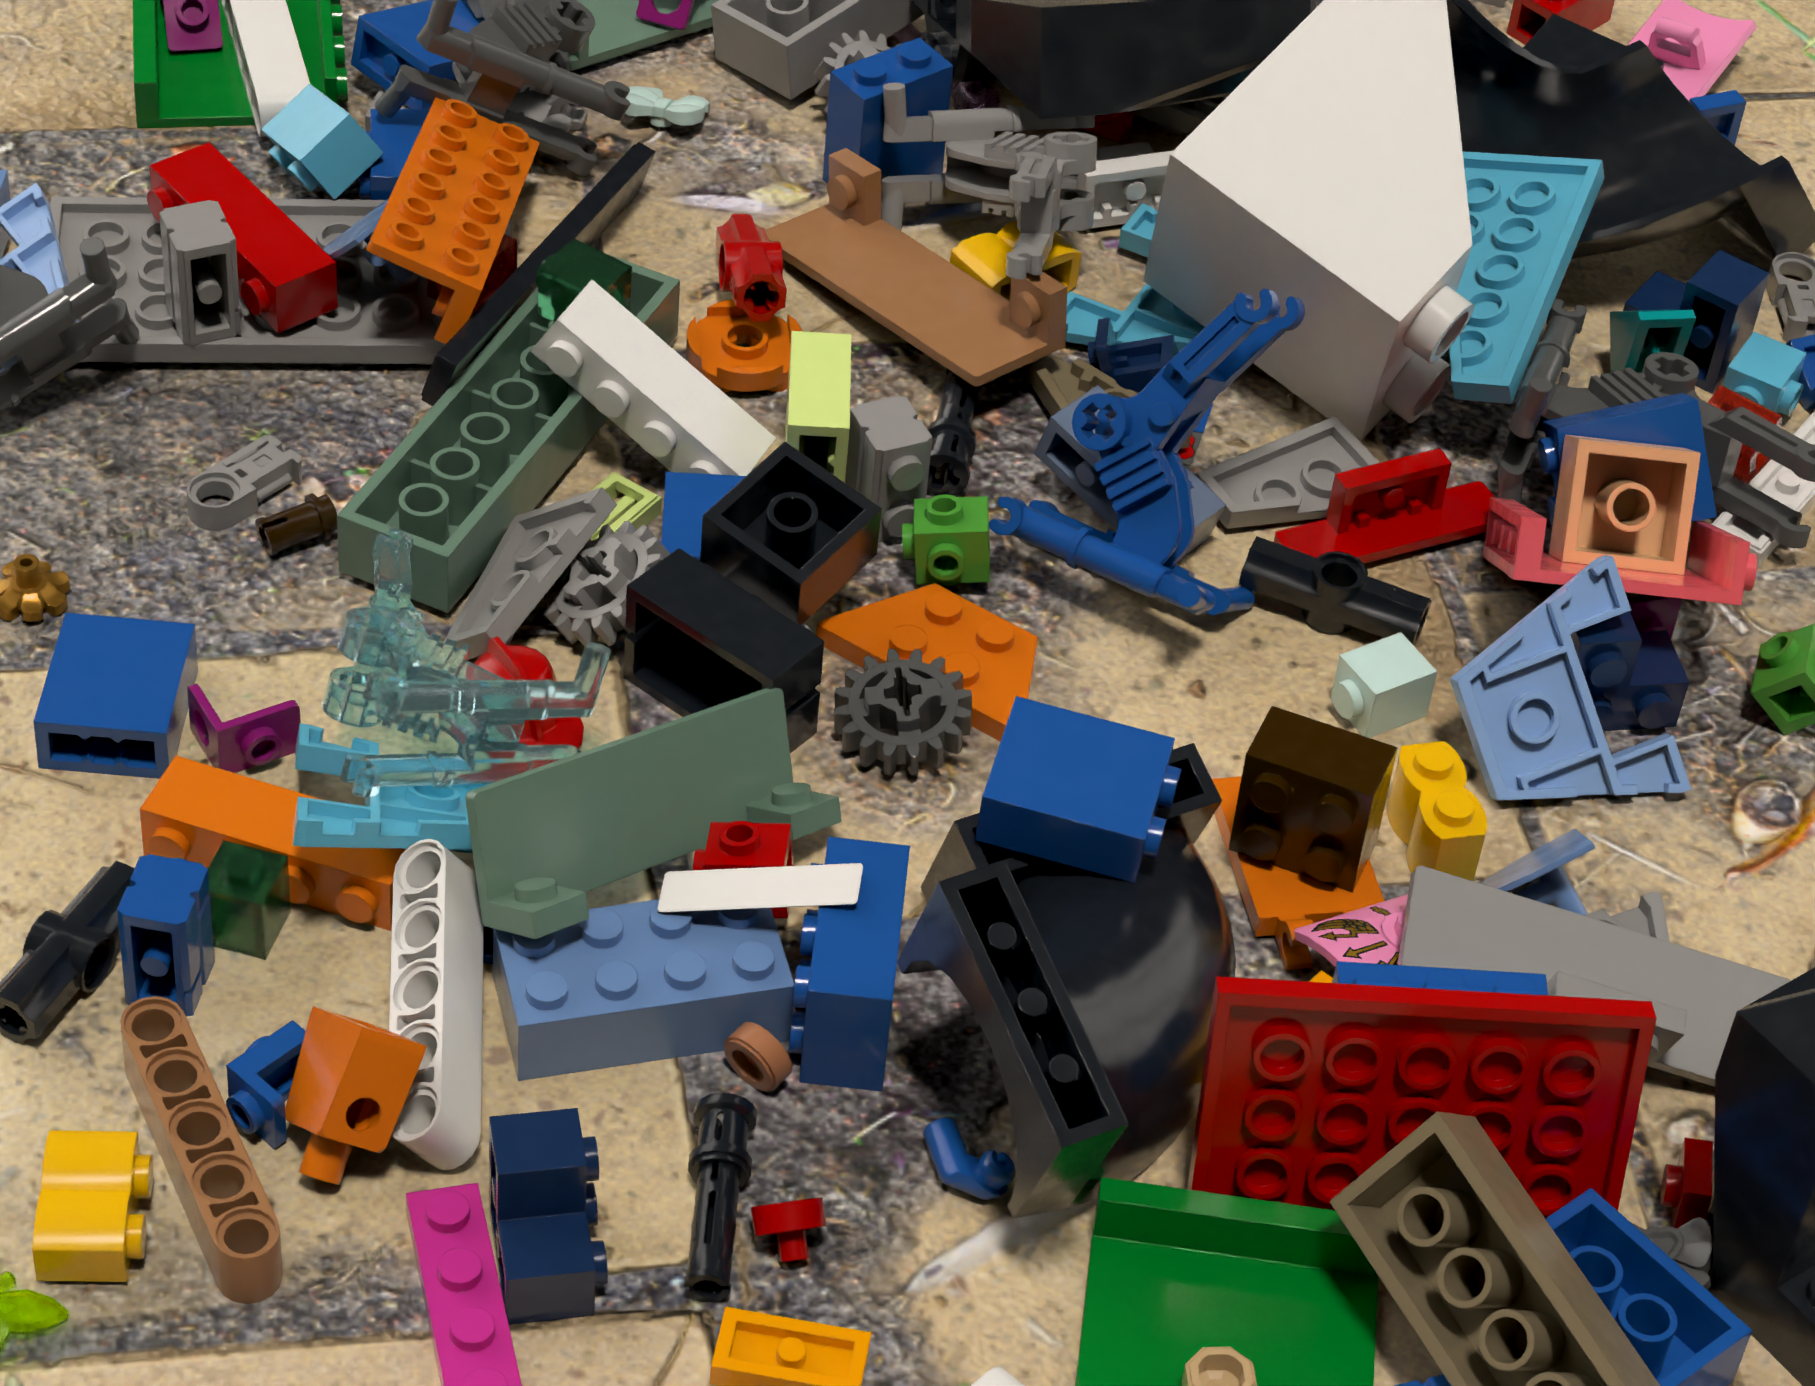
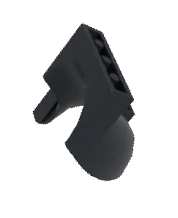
M1446 0L1462 151L1596 159L1603 162L1605 178L1571 259L1621 251L1660 241L1720 218H1724L1771 259L1785 252L1803 254L1815 242V211L1790 162L1781 155L1763 165H1759L1746 156L1697 111L1673 84L1655 60L1648 46L1641 40L1600 58L1589 65L1582 67L1558 66L1539 59L1515 43L1486 19L1469 0Z
M1194 743L1172 750L1169 766L1181 768L1176 794L1171 808L1158 805L1155 816L1167 819L1156 860L1143 856L1136 883L976 841L975 836L979 813L953 822L921 885L927 905L899 956L897 964L902 974L938 970L947 974L971 1006L992 1048L1007 1091L1016 1134L1018 1176L1012 1198L1007 1205L1013 1218L1065 1210L1068 1207L1081 1205L1098 1197L1101 1177L1130 1181L1146 1170L1177 1139L1198 1108L1216 976L1235 977L1236 956L1232 924L1223 895L1212 873L1194 846L1222 802Z

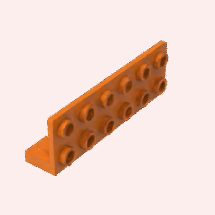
M436 97L366 250L443 285L432 314L442 318L434 339L446 344L471 316L540 142L530 138L523 129L510 123L499 124L477 114L472 106L456 99L445 101Z

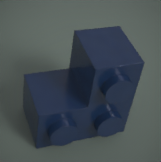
M1718 250L1687 281V284L1656 271L1625 302L1623 311L1693 310L1696 320L1683 356L1693 361L1699 369L1695 386L1714 394L1723 384L1728 366L1753 333L1770 273L1722 250Z
M1628 611L1571 634L1603 731L1676 727L1689 681L1667 630L1638 632L1632 615Z
M578 1108L489 1117V1212L500 1287L509 1325L594 1316L595 1286L608 1283L604 1241H591L589 1227L598 1225L595 1186L593 1182L587 1183L588 1181L599 1180L597 1142L595 1136L582 1137Z

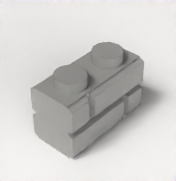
M207 200L165 208L159 212L166 307L173 322L176 323V329L183 344L195 345L237 336L241 332V322L238 310L240 305L236 238L229 223L226 222V217L218 201Z
M900 395L855 405L850 412L845 483L882 508L878 542L902 537V523H914V499L926 498L932 435L923 421L917 419L918 413L909 399Z

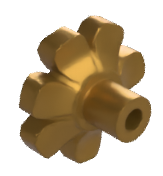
M32 554L19 555L14 561L2 567L3 579L0 580V617L2 619L12 621L21 613L23 621H39L43 619V610L52 616H59L67 609L68 600L65 593L70 590L71 586L66 572L52 573L51 564L39 561Z

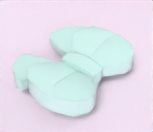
M631 86L629 87L630 92L626 97L631 103L625 112L626 115L635 117L650 116V124L657 127H669L672 123L680 126L695 125L704 120L705 112L708 113L710 111V102L705 98L688 95L673 101V99L663 98V91L659 88Z

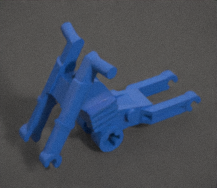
M1262 289L1260 291L1261 305L1257 310L1253 308V297L1240 292L1236 295L1235 300L1179 351L1137 395L1122 398L1096 393L1085 397L1077 405L1072 418L1073 432L1080 444L1100 453L1102 460L1093 465L1096 472H1099L1101 476L1099 478L1102 485L1107 489L1105 492L1109 500H1112L1114 512L1118 513L1119 524L1117 532L1109 529L1106 533L1060 513L1058 508L1050 502L1033 500L1027 506L1021 499L1013 497H1000L998 499V505L1010 511V520L1007 522L1002 519H992L989 522V528L996 534L1015 536L1066 559V564L1074 569H1077L1079 565L1147 597H1158L1196 615L1206 612L1216 616L1250 609L1255 601L1252 589L1243 586L1219 589L1195 578L1193 572L1176 565L1190 548L1195 532L1190 491L1194 487L1187 477L1188 474L1185 467L1181 465L1182 460L1177 452L1191 432L1198 427L1201 418L1218 394L1223 392L1286 331H1291L1301 324L1305 315V307L1302 300L1289 296L1286 299L1287 313L1281 318L1279 315L1278 296L1274 291L1269 289ZM1098 409H1100L1099 412H1098V414H1097V417H1096V415H1095L1094 413H1095Z

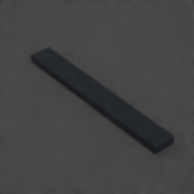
M640 142L634 144L435 355L421 393L422 401L434 406L576 243L589 248L639 194L656 151Z

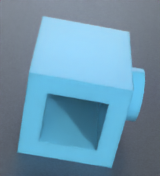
M1753 332L1727 368L1716 407L1728 412L1742 406L1775 424L1781 414L1790 416L1802 394L1803 384L1798 383L1807 353Z

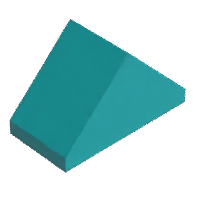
M1670 309L1610 311L1611 375L1612 371L1620 370L1623 373V370L1629 367L1637 373H1642L1646 358L1653 353L1669 352L1683 356L1696 320L1694 311Z

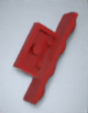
M1438 448L1335 474L1326 519L1275 532L1273 542L1316 558L1327 552L1340 551L1359 558L1363 563H1368L1485 533L1490 497H1494V495L1481 481L1446 489L1452 463L1444 452Z

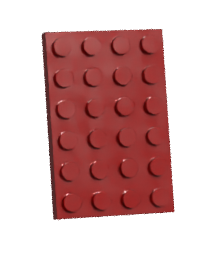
M1216 976L1187 1189L1335 1210L1329 1202L1438 1111L1476 1117L1545 1219L1590 1188L1595 1190L1618 1211L1657 1019L1652 1001Z

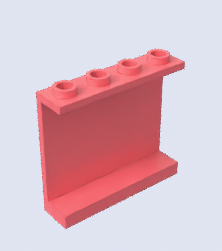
M1490 497L1482 557L1514 580L1564 585L1587 566V564L1562 562L1550 556L1549 552L1543 551L1546 518L1515 500ZM1695 521L1692 524L1687 568H1685L1684 575L1623 568L1617 569L1624 590L1628 593L1742 605L1743 591H1751L1755 583L1757 556L1754 553H1749L1750 542L1707 522Z

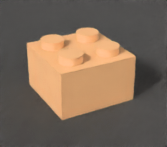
M1565 434L1549 555L1562 562L1587 565L1598 557L1608 555L1613 556L1617 568L1684 575L1701 453L1680 447Z

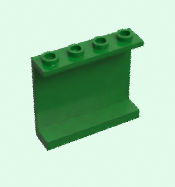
M132 0L134 93L137 128L255 125L221 0H218L223 41L222 48L214 51L171 53L168 50L163 4H160L159 0ZM286 0L310 84L336 104L337 101H348L340 0Z
M1101 1177L1092 1228L1075 1386H1182L1181 1381L1185 1364L1202 1347L1228 1346L1253 1362L1257 1386H1373L1378 1274L1335 1210Z

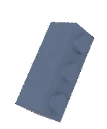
M1097 385L1051 416L1034 454L1117 532L1119 524L1118 513L1114 512L1112 500H1109L1105 492L1107 489L1102 485L1099 478L1101 476L1099 472H1096L1093 465L1102 460L1100 453L1080 444L1072 428L1075 408L1085 397L1096 393L1107 394ZM1098 409V410L1094 413V414L1096 415V417H1097V414H1098V412H1099L1100 409ZM1181 463L1182 467H1185L1188 474L1187 477L1194 487L1190 491L1195 526L1193 541L1188 551L1181 558L1183 559L1208 540L1226 504L1207 484L1203 483Z

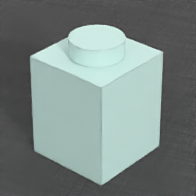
M1402 632L1340 654L1330 700L1333 702L1337 712L1343 718L1348 719L1362 736L1371 738L1427 716L1437 670Z

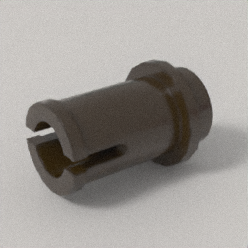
M311 493L305 496V503L265 518L256 519V530L262 546H266V553L269 556L278 554L279 551L319 537L322 541L330 539L331 532L337 530L338 514L328 495L325 494L317 497Z

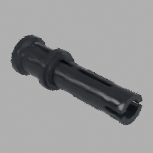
M947 368L937 419L927 427L932 435L927 492L936 496L944 494L954 496L960 494L967 487L970 478V468L967 462L973 457L977 444L971 424L976 408L979 386L971 385ZM942 466L939 479H936V468Z
M731 1093L709 1094L701 1098L694 1107L693 1122L699 1130L697 1147L689 1154L688 1172L697 1186L691 1224L688 1269L684 1280V1287L688 1296L701 1302H718L726 1299L731 1293L730 1275L736 1234L739 1188L743 1187L751 1177L752 1158L746 1150L748 1135L756 1127L757 1110L753 1103L746 1098ZM719 1114H723V1125L721 1120L717 1118Z

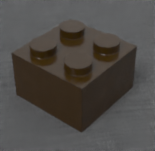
M1271 706L1245 756L1228 850L1353 892L1378 840L1398 747Z

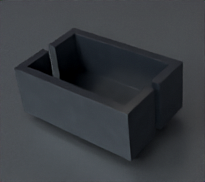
M680 548L627 585L625 628L630 630L631 633L625 636L624 679L682 717L765 688L782 689L784 695L790 754L817 733L820 692L815 687L821 683L824 641L814 635L812 631L795 623L767 605L758 596L745 591L720 575L711 566L703 564Z

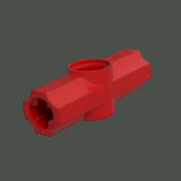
M732 214L724 225L717 227L716 231L720 291L731 292L736 307L743 309L750 321H770L773 314L786 307L787 288L782 277L783 255L781 243L779 241H769L765 229L758 226L750 214Z

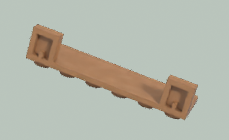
M847 148L829 154V181L827 183L829 204L765 230L769 241H779L781 243L784 260L973 386L990 383L1002 375L1029 363L1036 362L1040 358L1065 347L1067 287L1043 271L1041 275L1026 273V279L1011 278L1010 301L881 219V169Z

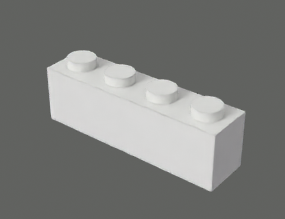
M592 279L531 350L555 374L559 375L671 472L747 476L776 439L767 429Z

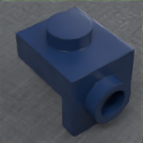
M1110 317L1098 319L1096 340L1088 342L1090 365L1115 379L1120 387L1135 392H1141L1156 374L1178 353L1174 335L1117 344Z

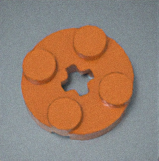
M734 300L717 302L707 307V317L700 319L697 323L696 317H694L689 323L686 338L687 361L724 393L731 390L742 392L762 390L781 392L788 388L791 331H802L798 322L789 314L787 322L775 315L772 316L770 321L756 322L750 321L747 313L743 309L736 307ZM748 343L749 347H740L737 344Z

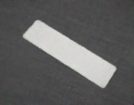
M861 863L670 871L664 875L657 910L659 912L852 905L858 901L863 865Z

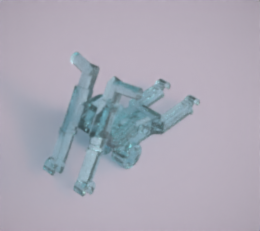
M390 528L388 536L376 534L371 553L374 567V595L369 598L367 607L353 608L347 612L338 643L339 651L348 659L354 661V666L336 668L330 673L322 702L323 711L332 719L355 727H372L378 725L383 720L382 726L391 728L393 723L398 724L397 731L407 733L410 728L414 730L413 736L422 739L424 734L430 735L428 741L433 743L437 742L443 731L449 734L459 746L457 753L427 751V754H348L344 761L340 780L346 783L354 782L352 794L359 797H373L379 793L380 787L433 786L435 788H447L450 785L491 784L580 753L581 751L572 745H526L525 743H519L525 720L590 717L594 712L611 649L602 644L587 642L574 681L505 680L467 661L470 645L463 643L460 649L456 647L457 641L448 638L444 644L440 642L441 636L433 633L430 637L428 636L422 624L424 615L414 608L410 600L413 586L410 552L414 542L412 536L396 528Z

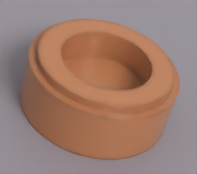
M744 1022L724 1041L725 1056L733 1070L742 1080L757 1090L771 1092L792 1073V1062L782 1044L768 1030L756 1023Z

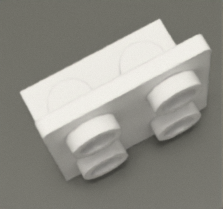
M1147 142L1097 148L1096 170L1090 173L1078 174L1076 189L1088 191L1095 196L1092 228L1125 224L1142 203L1158 211L1169 157L1174 150L1154 153Z

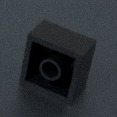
M784 441L703 514L700 562L711 566L720 575L750 594L758 596L767 605L801 626L877 555L882 508Z

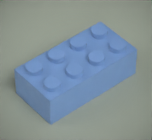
M659 899L588 909L589 919L538 939L493 928V979L518 1081L724 1051L725 1039L744 1022H753L762 1026L779 1042L790 1041L795 984L771 908L659 912L657 910Z

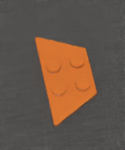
M936 583L822 619L817 624L816 636L824 641L825 648L864 668L863 658L868 655L876 659L879 664L887 662L888 649H895L899 654L900 660H909L911 653L915 649L922 651V662L930 664L938 657L944 658L945 675L960 671L963 674V689L971 690L972 727L1000 742L1015 697L1018 696L1025 699L1029 697L1038 637Z

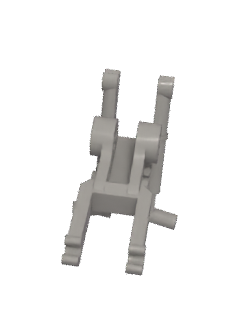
M896 82L883 85L885 116L883 141L889 143L947 141L946 173L888 176L883 178L881 219L901 231L904 203L926 202L928 205L982 202V213L988 214L993 211L994 215L1006 213L1007 217H1016L1017 228L1021 234L1013 251L1006 254V275L1010 278L1021 280L1026 279V273L1031 275L1042 274V267L1052 249L1055 231H1082L1093 227L1095 196L1088 191L1076 189L1078 174L1090 173L1096 170L1097 138L1086 133L1055 132L1039 139L1037 135L1026 137V134L1017 133L1013 135V132L1008 131L1095 127V115L1040 119L1027 107L1007 105L1005 108L928 111V116L907 117L905 85ZM995 131H1007L995 138Z

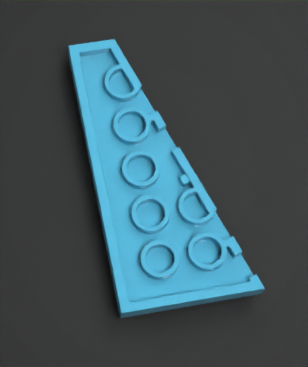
M1463 151L1473 245L1456 292L1474 304V311L1465 328L1450 347L1451 382L1454 399L1512 404L1605 178L1602 160Z

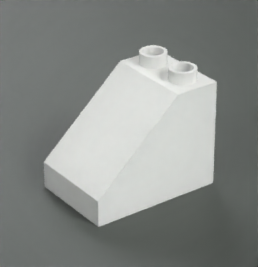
M1323 0L1170 154L1143 282L1204 327L1230 305L1240 292L1253 297V308L1257 310L1261 305L1260 291L1262 289L1274 291L1278 296L1279 315L1281 318L1287 313L1286 299L1289 296L1301 299L1305 307V315L1301 324L1291 331H1286L1253 363L1326 418L1337 416L1360 442L1390 409L1408 423L1414 422L1425 412L1438 396L1451 374V365L1440 357L1443 356L1461 334L1474 311V304L1456 292L1473 244L1447 1Z

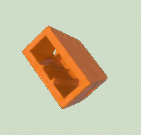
M313 1006L285 1108L287 1121L311 1132L298 1172L315 1179L340 1185L352 1146L381 1153L387 1147L427 1046L377 1025Z

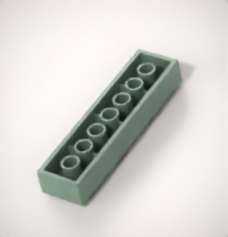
M576 243L338 513L339 571L449 613L486 568L513 518L532 511L608 420V417L602 414L594 405L531 352L532 348L591 279L669 345L678 335L680 280Z

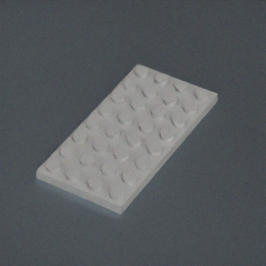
M51 196L50 207L69 283L86 273L80 252V244L89 237L102 239L110 268L117 279L115 295L78 318V320L86 317L112 299L121 298L126 302L130 317L139 329V337L134 343L129 345L121 344L113 335L92 348V353L80 362H120L126 364L136 362H179L183 364L300 363L310 365L315 363H358L362 365H432L435 355L445 346L444 343L434 339L442 318L432 314L443 285L416 273L401 284H398L384 265L374 266L369 263L366 257L367 244L364 240L349 251L333 259L336 261L337 309L277 333L260 315H253L246 307L244 300L239 296L240 306L238 310L240 312L241 332L237 336L195 345L183 344L176 329V323L173 322L166 307L160 223L152 215L147 197ZM270 199L322 249L385 201ZM512 215L470 318L513 273Z

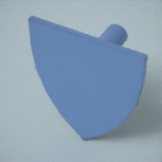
M388 199L325 246L323 250L334 259L357 246L363 240L368 245ZM366 251L369 263L374 266L384 265L398 284H401L414 274L410 270Z
M1573 829L1517 859L1480 884L1507 892L1539 878V881L1515 894L1548 905L1553 904L1555 907L1585 916L1588 913L1562 865L1593 850L1595 846L1592 841L1577 829Z

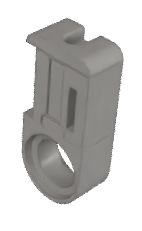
M1781 253L1772 261L1766 289L1771 305L1778 306L1785 327L1782 339L1788 342L1791 339L1815 334V260L1802 253ZM1783 275L1798 277L1804 281L1791 280Z
M264 435L190 480L187 485L188 515L190 520L198 527L207 530H224L238 524L258 511V503L292 482L299 486L302 484L301 456L292 449L282 452V442L274 436ZM215 495L226 496L231 499L222 505H206L200 502L205 497Z

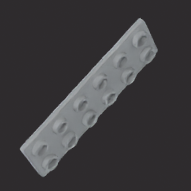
M1418 866L1411 874L1397 965L1546 974L1548 996L1652 1001L1657 1019L1647 1066L1711 1086H1715V1074L1736 1012L1791 981L1788 978L1425 866Z

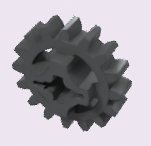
M888 649L887 662L880 664L876 659L868 655L863 658L864 673L848 669L845 672V687L835 689L834 730L835 733L842 734L843 750L850 752L860 749V765L864 767L872 764L876 759L883 761L884 774L891 775L896 769L897 764H906L911 775H918L919 762L927 760L934 767L940 768L943 766V750L959 754L962 751V736L971 734L972 693L971 690L963 689V674L960 671L945 675V659L942 657H938L930 664L923 663L922 651L918 649L911 653L909 660H900L899 654L895 649Z

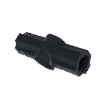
M1256 536L1249 549L1238 584L1257 593L1303 609L1302 613L1307 623L1321 632L1330 634L1343 633L1354 627L1381 638L1402 632L1414 646L1420 637L1432 602L1430 598L1367 576L1368 571L1365 564L1359 558L1349 553L1340 551L1327 552L1316 558Z
M115 861L110 867L102 866L62 913L51 909L45 911L37 918L26 937L23 957L0 982V1033L2 1036L20 1044H23L29 1038L37 1039L79 989L90 993L103 983L114 963L117 945L120 942L117 908L126 887L131 886L130 878L135 868L119 861Z

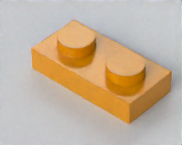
M725 1307L711 1364L710 1384L717 1386H862L872 1332Z

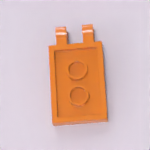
M1242 776L1213 778L1212 781L1222 799L1214 815L1255 937L1275 935L1285 970L1312 968L1313 961L1308 946L1295 939L1294 930L1385 901L1370 860H1368L1354 891L1351 892L1228 850Z

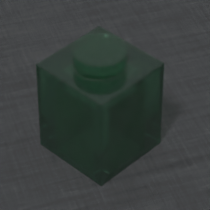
M574 238L556 254L548 256L538 267L536 275L538 315L555 322L591 279L631 312L632 266Z
M223 840L208 867V895L210 896L213 945L217 948L266 960L291 912L288 856Z

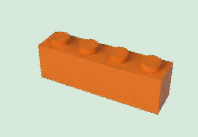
M177 755L140 808L143 853L145 856L151 854L202 863L204 867L208 868V875L219 878L226 883L246 886L281 897L291 903L308 905L343 916L356 923H366L392 931L393 875L395 865L406 849L293 846V821L298 796L313 799L319 798Z

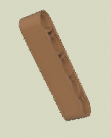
M157 996L141 998L131 1003L123 1011L120 1019L126 1077L218 1289L223 1296L234 1302L244 1304L261 1302L271 1297L278 1290L283 1278L278 1220L184 1011L176 1002L168 998Z

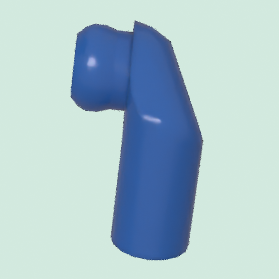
M951 1118L937 1119L925 1127L923 1136L938 1175L944 1184L983 1200L995 1199L1007 1192V1184L1014 1179L1016 1173L1014 1163L1007 1154L1000 1152L997 1155L995 1150L984 1152L981 1158L969 1154L958 1126Z

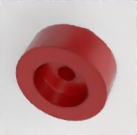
M823 1197L751 1207L754 1236L777 1235L780 1263L809 1259L805 1230L827 1226Z

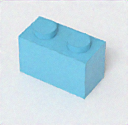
M310 83L261 129L274 144L268 151L269 155L287 174L293 175L309 192L320 187L334 200L384 153L347 111Z

